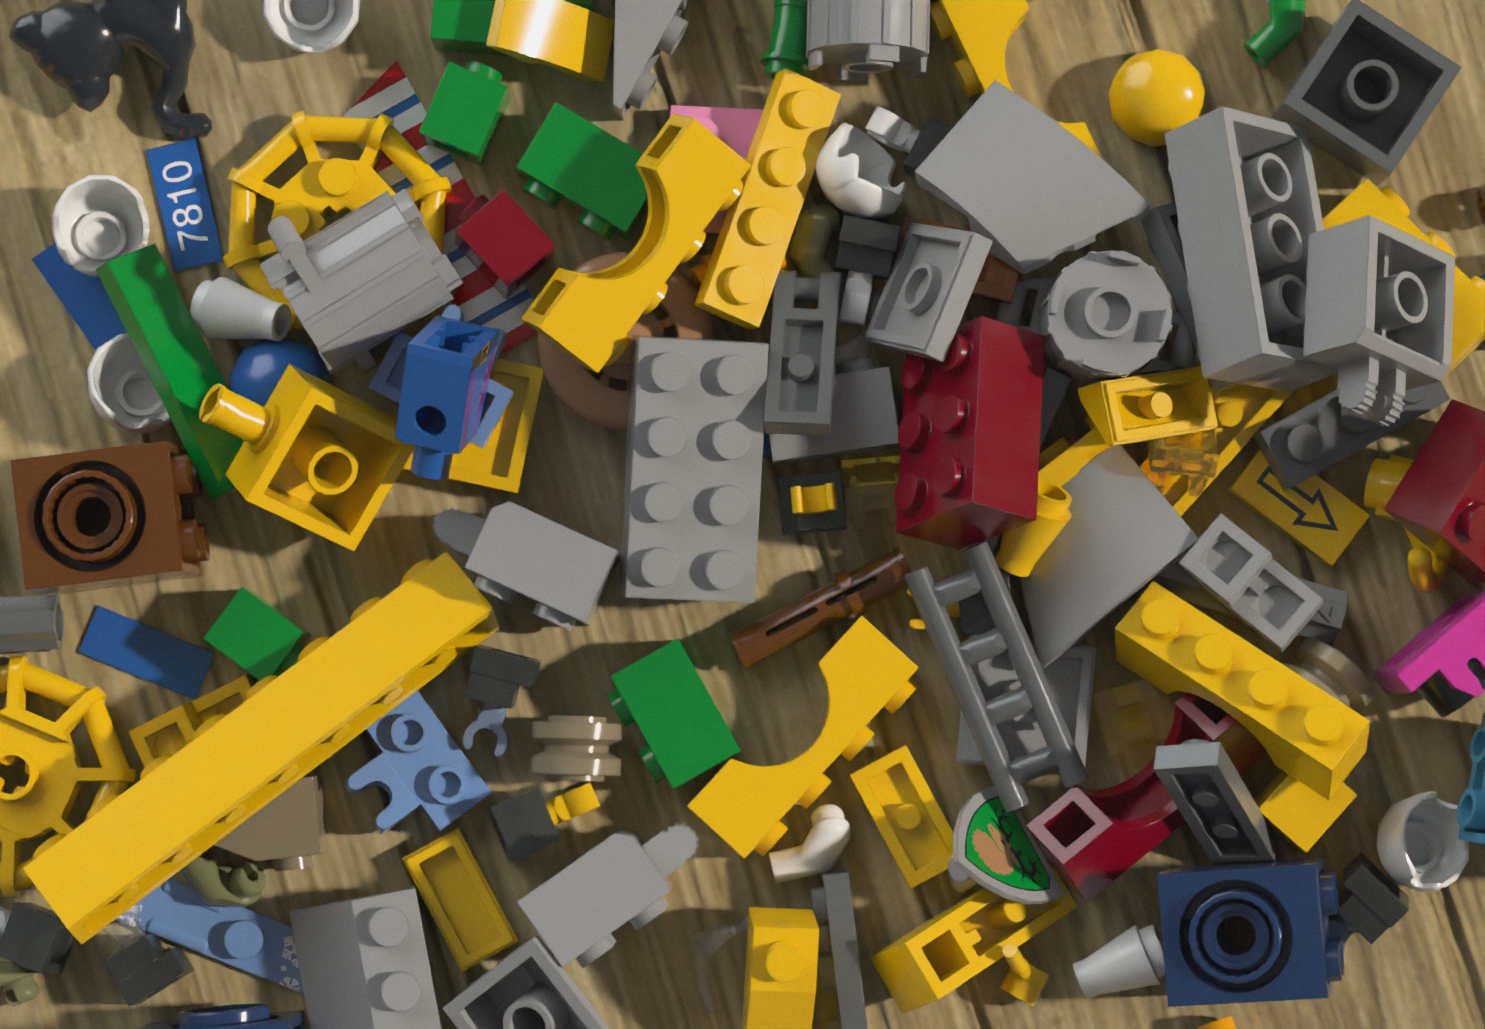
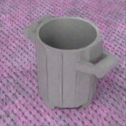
M807 0L806 57L808 58V70H815L822 66L823 63L837 65L836 80L848 82H866L867 73L887 72L892 70L893 66L911 65L912 78H918L926 73L930 36V0Z
M406 189L401 190L392 197L388 191H385L304 241L288 217L280 216L274 218L268 225V233L279 253L259 265L273 290L278 287L281 288L303 327L318 348L317 351L331 375L354 362L362 379L365 382L371 383L382 362L374 347L454 299L450 291L463 284L452 263H450L445 253L441 254L422 223L425 219Z
M1122 250L1088 252L1086 256L1077 259L1068 267L1065 266L1056 278L1018 281L1012 304L999 302L994 319L1044 335L1045 363L1050 369L1072 378L1070 383L1077 386V388L1100 381L1131 377L1135 373H1159L1173 369L1192 368L1197 352L1183 318L1172 311L1171 293H1168L1163 280L1156 273V269L1152 265L1146 264L1140 257ZM1029 290L1037 293L1033 299L1026 327L1019 324ZM1172 326H1175L1176 330L1168 362L1159 360L1167 335L1171 332Z

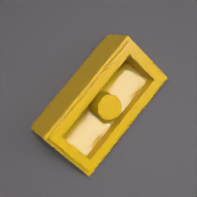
M1201 366L1100 381L1077 389L1082 405L1108 447L1219 428L1209 379L1203 377Z

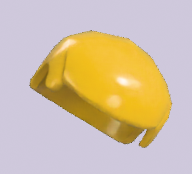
M1162 48L1135 54L1125 61L1113 78L1108 93L1111 118L1129 139L1150 147L1165 146V133L1200 117L1204 110L1205 88L1200 72L1184 55Z

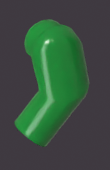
M1265 0L1269 3V21L1243 45L1248 55L1258 65L1266 67L1303 32L1305 28L1306 0Z

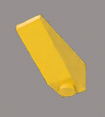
M1051 866L1066 894L1061 899L1041 904H1023L1005 899L983 887L871 956L872 963L902 1014L939 1000L1004 956L1002 948L1005 944L1014 943L1018 947L1077 908L1057 871Z
M749 907L742 1029H812L819 927L813 909Z

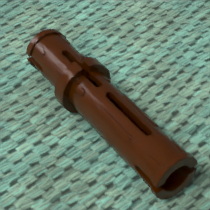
M897 546L893 548V551L847 573L845 568L833 573L836 580L791 603L783 605L779 609L735 632H729V638L745 669H748L754 663L806 639L808 636L851 614H854L856 619L867 614L868 612L865 607L907 586L904 575L911 572V569L900 548ZM874 579L877 580V582L846 596V598L830 606H827L829 602L854 591L856 588ZM813 610H817L815 614L775 633L772 636H767L770 632L810 613Z

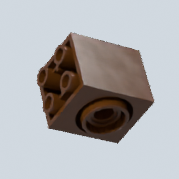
M159 441L11 460L26 591L46 595H60L202 577L201 562L210 560V543L206 524L196 523L194 498H202L203 483L192 460H189L187 450L169 441ZM108 506L111 513L110 523L104 532L96 535L93 527L94 517L101 508Z

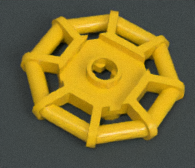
M303 110L291 114L292 121L239 169L232 167L227 177V180L232 182L228 254L223 256L226 269L234 270L251 290L275 302L287 304L291 311L290 327L288 330L291 334L296 329L305 328L287 301L281 288L278 287L273 290L259 265L261 264L260 261L271 258L279 252L272 239L254 245L256 195L274 203L272 220L280 216L288 217L304 241L325 228L327 223L323 216L329 210L333 209L335 212L340 213L348 209L352 212L385 191H388L391 197L396 194L374 170L383 151L415 186L407 190L415 205L420 204V213L425 219L422 223L443 255L446 193L451 191L448 177H440L393 126L394 119L387 115L380 114L378 118L310 116L305 115ZM316 141L366 143V147L359 161L341 158L322 159ZM303 147L308 164L284 186L278 189L263 182L267 176L298 148Z
M11 656L9 663L0 666V694L7 691L6 708L0 710V768L3 764L14 766L18 758H22L26 762L24 771L30 775L26 786H17L13 794H8L4 791L6 780L0 777V841L2 842L0 890H2L5 898H18L22 890L34 885L22 869L33 861V858L21 863V843L33 838L43 837L52 830H55L58 834L67 835L76 829L67 818L82 783H101L92 803V808L98 801L108 795L115 793L121 795L124 793L129 783H135L136 769L129 768L104 703L107 699V694L99 686L89 688L28 662L26 656ZM29 690L65 705L69 709L56 722L50 721L26 710V693ZM83 721L102 768H82L80 754L72 742L70 733Z

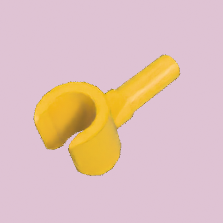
M1007 943L1003 946L1002 953L1010 966V970L1000 988L1025 1003L1034 1006L1050 976L1029 964L1023 958L1016 944Z

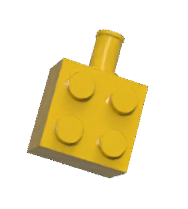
M291 364L287 366L264 406L228 390L222 384H215L208 391L201 404L199 419L208 425L212 424L245 440L225 474L244 499L355 551L415 448L413 444L404 443L396 439L397 418Z

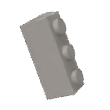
M416 886L289 911L310 1029H442Z
M538 935L515 949L442 1008L458 1029H610Z

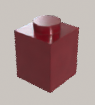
M504 189L490 201L484 194L479 196L456 219L461 226L455 232V245L506 300L553 258L555 244Z

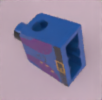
M437 315L408 343L395 436L401 442L415 445L411 464L412 473L428 479H447L450 475L453 454H460L477 434L499 330Z

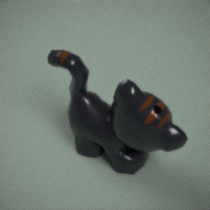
M60 0L44 11H31L19 16L12 23L9 38L22 50L31 53L35 64L56 85L67 89L71 99L79 108L91 113L103 104L110 92V77L116 72L122 56V45L130 44L138 48L148 59L163 69L161 84L151 106V110L162 130L187 140L207 137L211 132L212 121L205 113H181L177 106V102L188 84L189 63L196 47L193 24L187 14V0H93L92 2Z

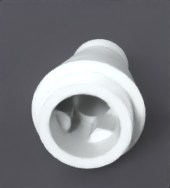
M219 277L215 281H203L193 295L190 314L198 330H203L205 336L209 339H269L281 341L286 336L290 327L291 311L287 304L275 302L226 277Z
M1135 924L1087 958L1073 963L1077 980L1085 997L1090 999L1101 994L1161 984L1160 977L1165 975L1163 941L1154 924L1142 929Z

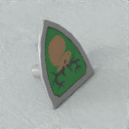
M995 786L988 787L970 797L958 813L953 832V858L948 864L949 880L952 886L958 892L964 893L976 884H980L1005 899L1023 904L1048 903L1066 896L1045 855L1026 827L1027 822L1020 809L1006 812Z

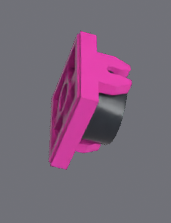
M1485 591L1464 594L1373 672L1375 674L1373 679L1386 694L1412 693L1417 689L1439 716L1443 718L1460 709L1484 692Z

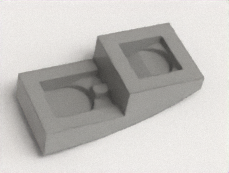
M1221 513L1179 562L1180 566L1205 589L1281 653L1323 605V598L1273 560L1271 552Z

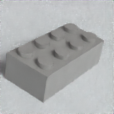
M1221 106L1165 133L1169 158L1168 170L1173 184L1178 216V233L1182 241L1188 279L1187 291L1192 305L1197 336V354L1201 362L1203 377L1289 393L1337 374V371L1303 357L1309 234L1324 230L1307 128Z
M632 335L619 590L625 597L754 603L769 344L754 341Z

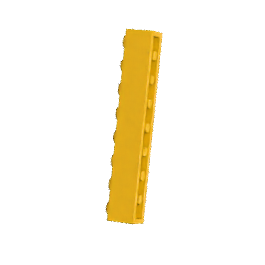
M447 551L435 560L427 558L416 563L405 573L401 580L402 584L382 599L374 597L364 602L353 612L348 625L332 637L322 636L312 641L301 651L296 664L280 676L270 675L257 682L248 691L244 703L226 716L218 714L205 721L195 731L192 742L174 755L164 754L153 760L141 772L140 781L121 795L115 793L104 797L89 810L86 816L87 820L67 835L58 834L49 838L36 849L33 854V861L22 869L81 945L499 629L492 605L474 587L473 582Z

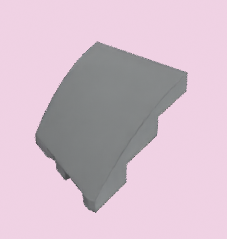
M996 80L915 170L917 184L968 216L971 232H976L993 241L989 253L1022 274L1052 262L1053 258L1059 253L1075 251L1095 242L1096 234L1130 218H1133L1136 223L1150 213L1149 203L1107 162L1051 117Z
M1121 445L1107 448L1079 470L1077 475L1061 486L1072 497V502L1068 508L1072 517L1035 563L1028 577H1020L1023 604L1025 610L1028 611L1035 642V654L1042 669L1087 637L1094 626L1139 594L1147 582L1184 556L1199 539Z

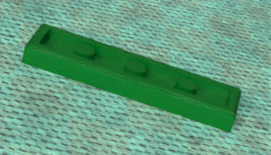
M156 244L105 262L96 268V271L211 500L235 490L236 487L225 474L245 440L212 424L208 425L199 419L200 407L208 391L215 384L219 383L224 386L226 384Z

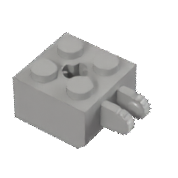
M1371 215L1309 234L1303 357L1338 372L1337 389L1340 390V393L1337 396L1339 397L1338 403L1342 405L1341 408L1355 415L1357 413L1362 415L1366 411L1365 415L1369 416L1368 420L1380 426H1389L1390 423H1395V420L1400 418V413L1403 412L1402 407L1405 403L1402 400L1405 397V390L1441 381L1452 366L1455 256Z
M510 501L493 507L486 520L468 512H461V509L454 510L453 507L449 510L444 508L443 512H438L439 515L437 518H434L435 524L432 525L435 529L433 534H436L438 536L437 540H441L440 542L444 545L446 544L447 547L450 546L455 551L469 556L464 568L478 575L474 587L512 605L518 594L536 601L537 605L533 614L569 631H572L576 620L590 626L621 558L616 549Z
M684 822L682 825L675 823V826H669L668 831H661L645 843L636 832L617 830L529 892L517 903L562 967L576 959L580 966L584 968L615 946L614 943L617 941L611 933L630 921L635 930H638L668 908L669 903L664 895L671 891L673 884L667 876L684 865L685 859L689 858L691 860L692 855L697 853L696 848L699 847L697 843L699 837L695 834L696 830H692L691 825L686 826Z

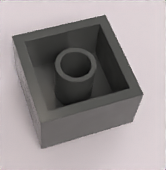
M1351 0L1339 14L1272 117L1278 121L1307 128L1311 143L1378 186L1392 174L1462 67L1360 0Z

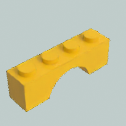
M931 0L930 24L940 41L949 37L959 60L953 62L952 66L965 95L969 98L976 94L979 99L995 80L1013 91L1006 74L1005 50L1009 38L1024 22L1028 13L1029 6L1026 0ZM1057 122L1101 157L1085 122Z
M672 114L635 164L647 191L648 217L643 234L634 249L623 260L604 270L585 273L558 268L521 318L523 322L577 364L596 373H599L604 365L609 366L613 364L623 354L630 340L627 333L641 314H648L658 306L667 292L668 285L665 282L680 262H687L699 251L706 238V233L703 230L718 211L726 210L735 202L743 189L744 182L741 179L751 165L695 118Z
M1152 581L1115 627L1116 661L1166 694L1175 691L1191 693L1223 709L1258 739L1268 752L1275 766L1328 801L1365 754L1370 720L1155 581Z
M863 616L857 619L817 663L827 689L828 709L824 726L814 743L798 757L778 765L757 766L730 758L687 805L744 859L753 849L763 857L788 830L780 819L790 808L798 802L807 809L832 782L823 773L840 754L850 762L875 735L866 726L883 707L893 715L918 687L910 677L919 667Z

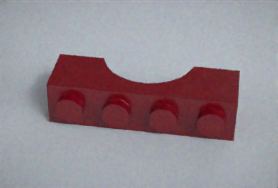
M1186 693L1175 702L1173 724L1163 746L1180 745L1182 742L1192 739L1206 740L1211 743L1220 742L1240 776L1268 754L1263 745L1245 726L1215 704L1191 693ZM1155 756L1134 776L1113 787L1092 790L1078 785L1073 786L1026 825L1050 865L1086 903L1186 821L1154 771Z

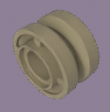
M1310 637L1304 638L1293 651V656L1298 666L1288 663L1283 664L1349 708L1363 710L1375 696L1371 683L1361 669L1344 653L1320 640Z
M549 715V722L532 721V738L545 745L544 751L531 757V773L547 774V780L604 782L605 776H621V759L609 753V746L622 740V724L606 723L607 717Z

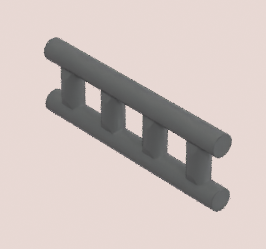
M982 541L963 550L970 569L934 583L928 566H923L905 574L904 578L1006 812H1010L1029 803L1022 786L1023 783L1058 770L1064 786L1068 788L1084 782L1089 776L988 542ZM981 592L996 628L960 643L945 607ZM1007 652L1022 687L986 701L971 666ZM1032 711L1047 746L1011 761L996 725Z

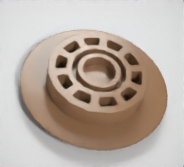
M630 252L602 255L581 264L572 271L587 273L604 270L623 260ZM675 268L665 282L668 285V289L664 298L658 304L667 314V317L658 321L651 312L645 315L641 314L627 333L630 340L625 351L613 364L602 367L600 370L602 376L599 381L593 378L585 367L577 364L538 333L540 362L549 385L558 398L581 418L602 427L627 430L632 335L664 337L663 330L672 327L677 338L715 339L712 315H710V312L694 306L699 289L678 268ZM613 378L625 381L626 391L609 388L610 380Z

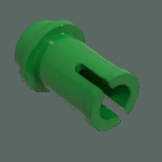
M775 0V13L768 52L761 54L760 63L765 66L764 76L771 80H774L777 72L786 68L800 75L809 71L808 59L805 58L807 48V2L802 0Z

